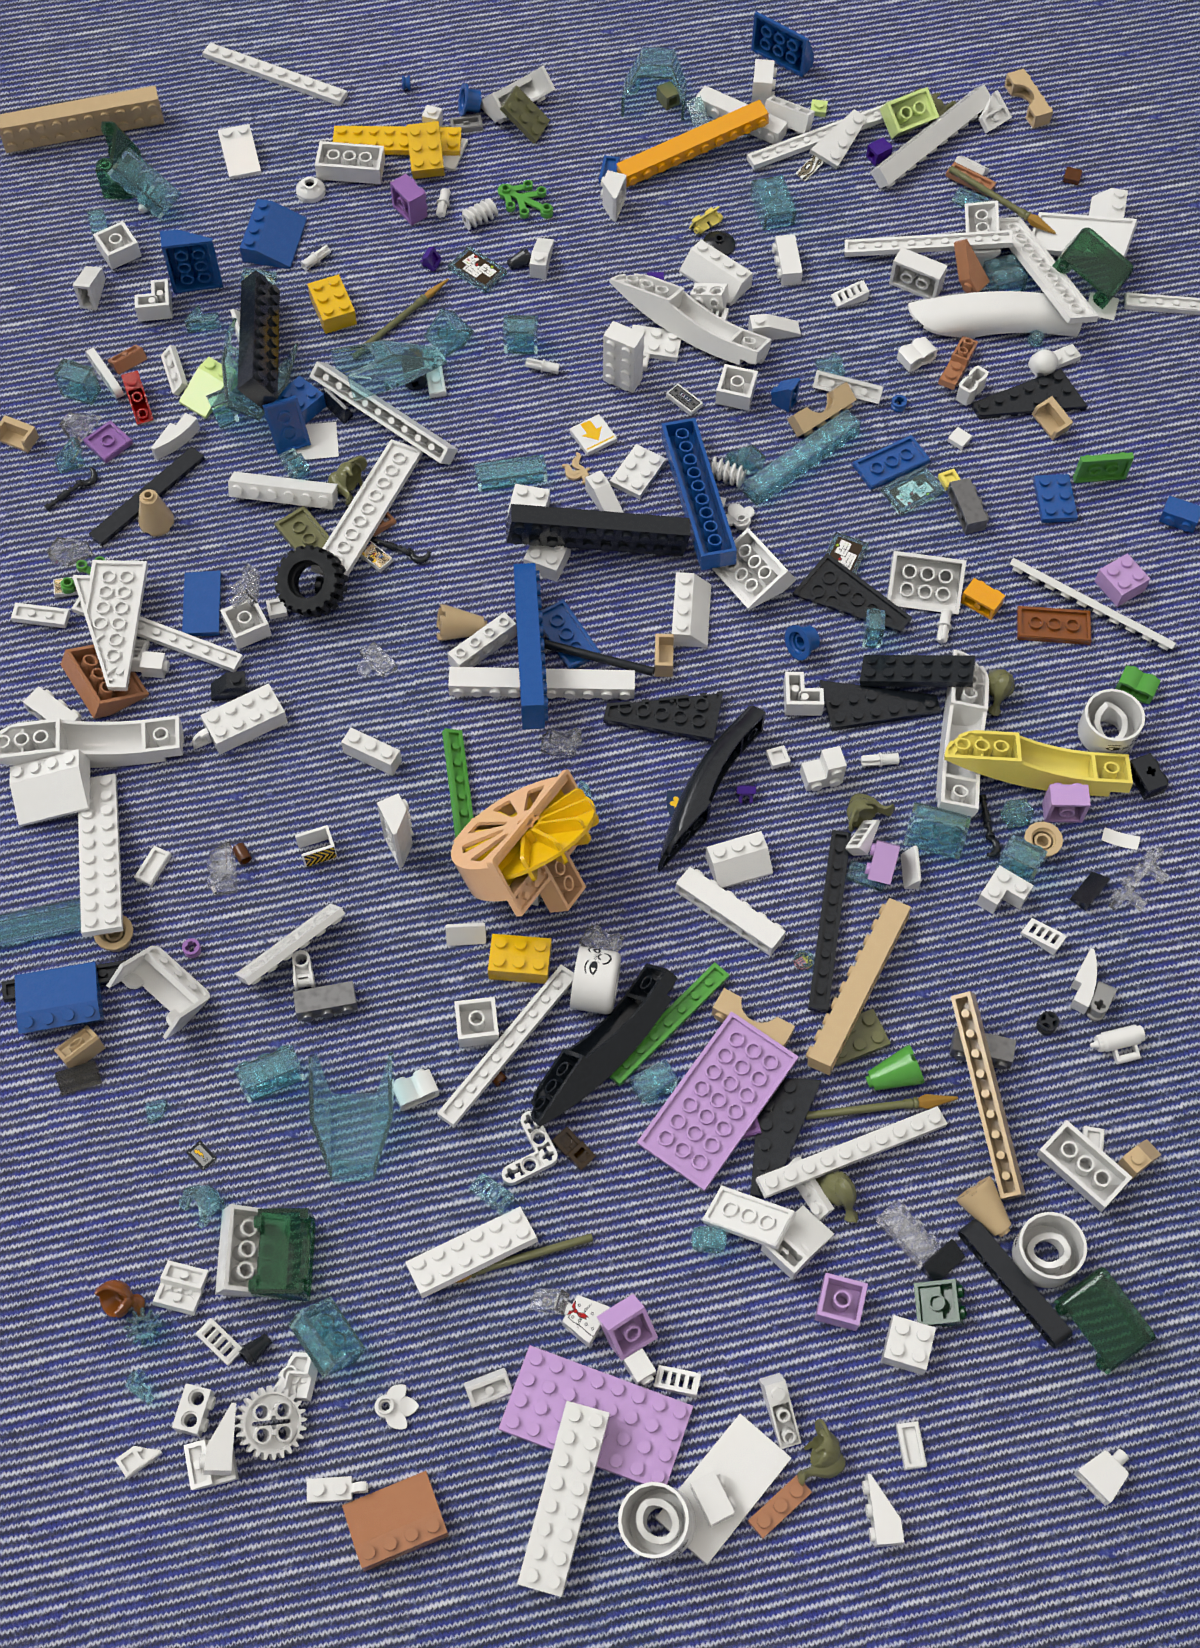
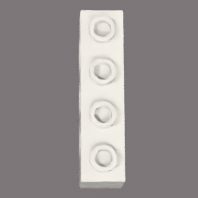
M505 612L449 651V665L451 667H474L517 636L516 623Z

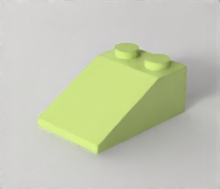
M928 87L889 101L880 108L891 139L939 118Z
M208 357L197 368L179 403L206 419L237 388L236 372Z

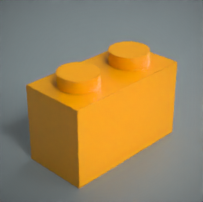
M973 578L963 592L960 603L992 620L1002 606L1005 595L999 590L986 585L983 581Z

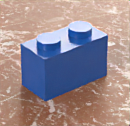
M1169 495L1159 522L1193 533L1200 518V506Z

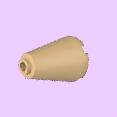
M148 489L140 494L138 523L142 532H146L154 537L168 533L172 524L174 525L172 511L154 490Z
M440 604L441 608L438 609L437 628L440 630V633H436L437 640L444 641L470 637L486 626L487 621L484 620L483 616Z
M990 1176L980 1180L975 1186L968 1188L956 1198L958 1204L977 1219L993 1236L999 1235V1237H1002L1010 1232L1011 1222L994 1181Z

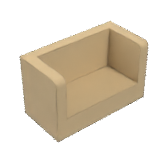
M1053 396L1037 405L1032 413L1052 440L1067 432L1073 424V421Z
M6 415L0 421V442L28 453L39 438L36 428L32 425Z
M655 634L654 677H673V634Z

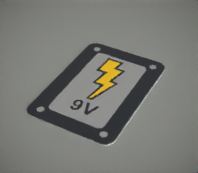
M202 1141L197 1142L187 1151L189 1157L201 1170H205L217 1159Z

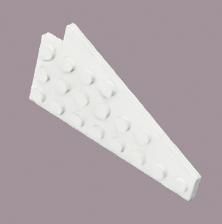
M93 560L90 575H73L109 691H128L148 571L147 561Z

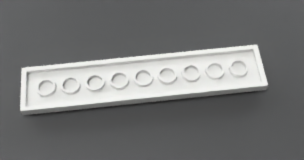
M1021 217L999 218V230H1013V247H1009V249L1068 324L1097 322L1099 315Z
M392 439L389 441L323 546V549L333 553L334 556L341 560V565L345 566L346 569L344 575L348 576L423 455V452L418 448ZM311 566L312 572L324 576L320 566Z
M116 774L90 778V809L78 812L81 934L83 937L123 931Z

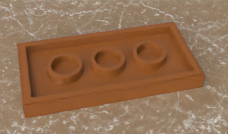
M1017 606V640L1091 644L1090 611Z

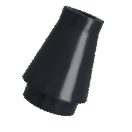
M521 249L512 258L507 260V264L511 270L529 265L531 255L527 249Z
M264 1333L243 1345L239 1354L248 1365L256 1363L268 1346L272 1344V1341Z

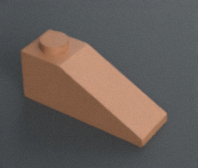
M968 240L956 241L954 248L959 282L965 293L980 292L990 281Z

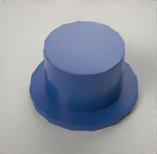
M467 83L461 85L459 92L458 111L460 116H464L466 111L478 113L481 107V91L470 89Z
M791 625L785 632L786 647L792 657L797 660L803 661L807 659L811 651L817 649L820 645L819 634L811 625L804 627Z

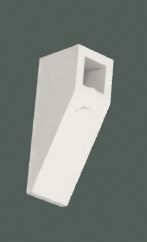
M780 1373L760 1378L759 1382L779 1447L784 1449L800 1444L801 1439L785 1379Z
M867 1474L865 1481H862L863 1494L867 1495L868 1498L865 1510L867 1518L871 1519L872 1527L869 1528L870 1542H874V1547L902 1545L904 1537L901 1518L872 1475Z

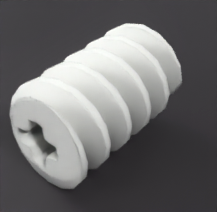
M487 198L485 202L481 201L479 204L468 207V209H463L462 219L466 228L471 230V224L476 228V222L482 225V219L486 223L488 222V217L491 220L494 219L493 214L498 217V210L494 202Z
M714 456L710 463L714 478L716 477L718 481L723 478L724 483L729 481L732 486L736 483V487L740 488L744 482L747 469L743 471V465L736 469V463L731 467L729 460L726 464H723V458L717 462V456Z

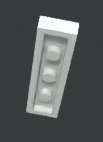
M817 370L813 388L830 392L847 382L857 399L880 403L884 386Z

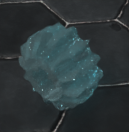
M714 1226L696 1227L693 1229L691 1236L692 1248L703 1253H721L725 1250L727 1244L726 1232Z
M142 1307L140 1309V1316L135 1310L132 1311L133 1316L136 1318L135 1320L131 1317L126 1318V1321L132 1323V1325L124 1326V1330L132 1329V1332L128 1333L126 1337L131 1338L135 1335L133 1344H136L138 1339L142 1338L141 1345L144 1346L146 1344V1337L151 1343L154 1342L151 1333L156 1336L160 1335V1332L154 1330V1328L162 1327V1323L154 1324V1321L158 1320L160 1316L155 1315L151 1318L153 1309H150L148 1314L145 1315V1308ZM143 1320V1323L145 1321L149 1323L147 1326L148 1331L143 1332L141 1330L140 1332L137 1329L139 1321Z

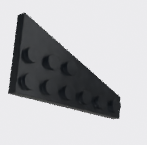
M1059 369L1049 375H1043L972 402L971 408L979 419L1000 418L1001 415H1011V417L1024 413L1032 415L1035 407L1053 396L1065 412H1071V409L1083 411L1086 410L1087 405L1062 369Z
M828 553L824 555L792 593L793 596L899 633L912 620L909 614Z
M819 681V686L823 688L824 705L831 731L938 715L941 712L938 698L935 694Z
M718 691L716 694L700 693L697 696L662 697L659 700L651 701L643 699L641 702L632 703L630 701L607 703L603 723L714 742L723 691Z
M785 1078L758 1115L757 1119L761 1133L755 1135L751 1196L764 1198L756 1178L784 1167L788 1162L790 1153L796 1144L822 1080Z

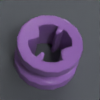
M191 938L184 941L182 950L186 957L192 959L200 955L201 946L196 939ZM191 945L194 946V951H193V952H190V950H189V949H190L189 946H191Z

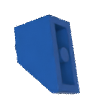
M800 379L784 380L777 387L774 386L770 394L772 396L771 404L789 413L798 400Z

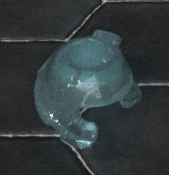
M198 1184L189 1186L183 1191L182 1197L179 1198L180 1209L183 1211L190 1208V1203L193 1200L197 1202L199 1220L196 1223L200 1230L208 1225L210 1222L209 1217H213L220 1209L223 1210L225 1207L224 1200L221 1199L218 1191L210 1187V1185Z

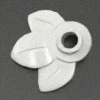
M730 504L728 506V514H726L729 526L734 525L738 530H746L750 526L751 518L754 516V509L751 506L743 508L740 504Z
M402 1384L392 1386L386 1395L380 1396L375 1402L377 1415L385 1418L390 1427L398 1430L407 1428L405 1417L412 1415L419 1407L414 1399L405 1396L406 1385ZM384 1403L390 1405V1408L386 1411L382 1410Z

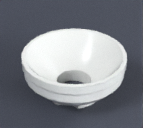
M306 177L297 184L296 194L305 203H316L323 199L326 189L320 179ZM307 182L314 183L312 186H306L305 184Z

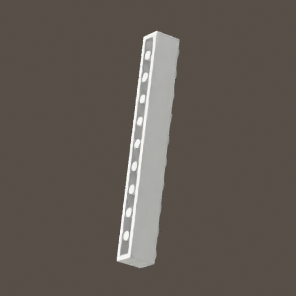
M985 84L972 90L870 171L879 188L893 186L896 179L899 180L906 175L905 172L907 170L911 171L917 166V162L920 163L927 158V154H932L938 150L937 146L948 142L947 138L958 134V129L965 128L969 125L968 121L978 118V113H982L991 97Z
M316 362L309 377L439 463L451 464L458 451L457 448L328 363Z
M449 667V695L456 697H520L519 668ZM546 669L547 694L544 695H547L549 699L556 697L566 699L602 698L604 700L611 698L622 700L634 699L635 670Z

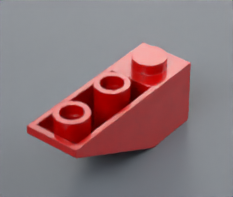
M138 370L122 374L121 377L137 425L154 421Z

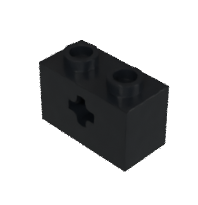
M1151 753L1130 760L1132 780L1144 800L1165 792L1169 785L1168 778L1162 773L1157 759Z

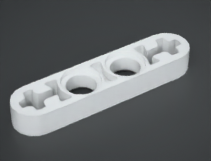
M91 348L85 351L90 363L114 398L118 399L124 396L119 383L96 350Z

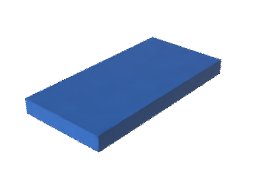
M910 435L854 461L852 466L869 489L873 490L929 464L930 458L914 437Z
M221 571L184 572L183 633L191 636L220 635Z
M564 599L541 610L543 622L539 624L543 625V634L547 640L601 653ZM556 652L567 669H576L591 661Z

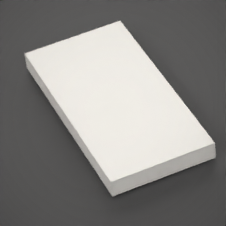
M721 1185L702 1221L704 1224L778 1250L796 1213L788 1208Z

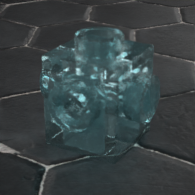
M1022 798L1006 801L1000 815L1008 828L1029 825L1034 810L1027 799Z

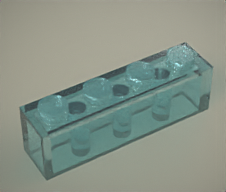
M544 454L474 464L478 492L514 487L515 484L528 485L547 482Z

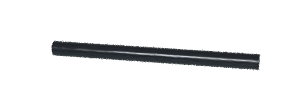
M544 639V649L626 670H635L637 673L653 676L655 673V667Z

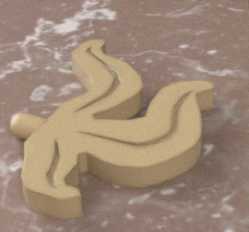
M576 452V457L572 460V467L576 471H573L568 464H562V468L565 469V475L569 480L576 481L582 478V484H585V477L588 476L590 468L585 469L579 464L581 454Z

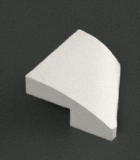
M294 1352L288 1360L287 1366L279 1373L278 1376L281 1378L274 1386L273 1391L276 1386H281V1392L284 1389H289L288 1396L296 1394L294 1400L311 1402L321 1359L314 1353Z

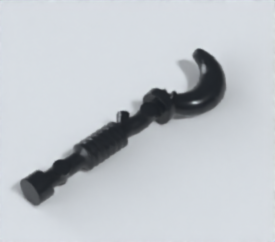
M90 467L91 476L89 479L75 481L76 484L73 487L68 486V490L66 489L49 504L46 503L44 505L47 511L51 510L52 506H55L59 501L65 500L77 488L93 485L98 478L97 471Z
M374 536L370 539L372 543L406 553V556H410V559L417 564L425 563L431 556L430 551L424 556H417L410 547L408 549L402 548V545L398 546L389 541H382Z
M985 794L979 795V801L983 809L982 816L985 824L983 827L987 828L985 838L993 845V850L987 853L986 856L996 857L1001 852V845L995 838V834L992 833L990 812L987 810V797Z

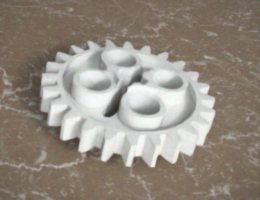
M271 1385L266 1387L265 1392L263 1387L258 1388V1394L256 1392L250 1393L252 1399H243L246 1406L238 1407L242 1411V1415H236L235 1418L241 1421L234 1426L235 1428H241V1432L236 1434V1437L244 1438L240 1445L248 1444L246 1452L254 1450L253 1457H258L261 1453V1460H266L268 1455L270 1460H275L276 1454L279 1458H284V1451L287 1454H291L292 1449L290 1446L298 1447L296 1439L304 1438L300 1431L306 1430V1427L302 1426L301 1422L306 1421L307 1418L301 1417V1414L306 1410L298 1408L302 1401L294 1402L296 1394L288 1396L289 1389H284L281 1392V1386H276L273 1391ZM280 1404L285 1408V1413L282 1417L277 1412ZM259 1406L264 1411L261 1418L256 1416V1409ZM281 1419L290 1420V1422L287 1424H276L256 1427L252 1426L253 1422ZM281 1427L286 1430L284 1439H281L278 1434ZM260 1429H262L265 1434V1437L261 1442L257 1439V1432Z

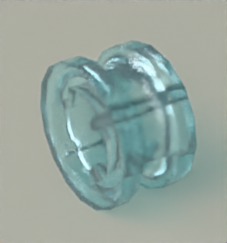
M1033 330L1030 332L1027 341L1033 347H1040L1045 337L1041 331Z

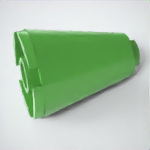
M910 1044L868 1071L869 1075L865 1078L869 1088L874 1087L876 1091L925 1083L915 1056H913L914 1052Z

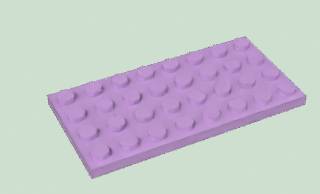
M731 1011L639 1138L637 1144L705 1192L797 1062L799 1056Z
M530 1345L498 1430L553 1451L566 1401L609 1412L610 1417L597 1468L639 1484L659 1482L667 1485L693 1406Z

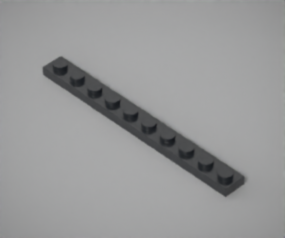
M832 830L808 1004V1010L828 1013L849 854L846 846L851 839L850 832Z

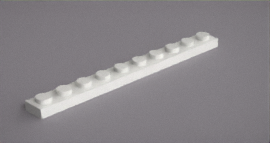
M209 43L202 52L203 57L339 106L348 96L347 91L213 43Z
M883 105L861 112V114L868 117L861 130L884 122L880 112V108ZM842 120L747 154V161L755 170L812 149Z
M1013 230L845 240L844 253L845 257L898 254L902 247L915 253L955 251L954 243L963 239L968 240L973 250L1013 247Z
M1015 558L1012 559L1010 563L1014 566L1012 570L1020 574L1023 571L1030 574L1029 579L1037 583L1039 580L1045 582V587L1052 591L1055 588L1062 591L1060 595L1069 600L1072 596L1077 599V604L1085 608L1087 605L1094 608L1092 612L1100 616L1103 614L1110 616L1109 621L1117 625L1120 622L1125 624L1126 630L1134 634L1136 631L1142 633V638L1149 642L1152 639L1159 642L1158 646L1166 651L1169 648L1174 649L1176 643L1025 563Z
M78 597L72 607V611L85 616ZM140 616L137 631L138 637L231 672H235L243 660V655Z
M563 965L557 968L438 1111L437 1115L439 1118L452 1127L457 1125L572 985L574 976L572 971Z
M937 1106L758 1176L756 1182L764 1198H768L946 1127L947 1122Z

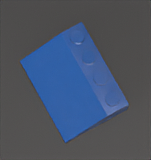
M757 11L754 13L751 50L768 60H774V63L803 77L813 67L814 53L809 39Z
M257 199L240 245L242 261L291 269L307 218L274 201Z
M178 229L160 231L161 248L174 293L224 288L212 238Z
M96 961L15 975L18 1033L26 1035L105 1021Z

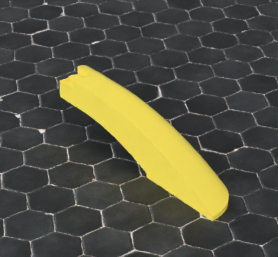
M967 731L959 734L958 738L953 741L951 740L944 754V760L975 773L1003 782L1045 791L1048 790L1050 784L1054 783L1069 785L1081 783L1082 785L1089 786L1090 796L1109 797L1110 792L1130 793L1133 784L1129 754L1071 750L1020 736L1018 732Z

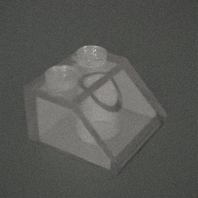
M228 841L210 851V859L206 861L207 870L210 871V877H207L208 889H212L214 895L237 893L236 857L231 843Z

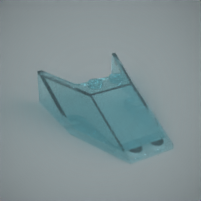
M643 47L624 80L621 98V117L625 115L627 95L635 94L639 91L640 78L671 79L682 102L681 120H684L687 83L675 50L672 48Z
M233 318L225 334L221 357L226 408L260 421L265 414L264 409L262 410L237 389L239 351L231 346V338L237 320ZM296 343L288 357L278 368V397L288 385L298 349V344ZM232 352L235 353V355H236V358H235V359H233V354H232Z
M382 340L330 349L335 369L341 373L358 369L347 375L354 401L403 386L447 363V360L436 346Z
M390 1052L387 1056L388 1060L378 1091L375 1093H332L317 1053H312L308 1057L309 1120L331 1182L374 1180L393 1119L394 1052Z

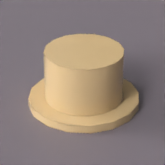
M1043 821L1036 822L1028 827L1025 831L1024 841L1028 853L1032 857L1041 860L1059 852L1063 844V837L1056 826Z
M123 915V931L95 935L94 939L101 948L112 952H120L129 946L134 929L131 921Z

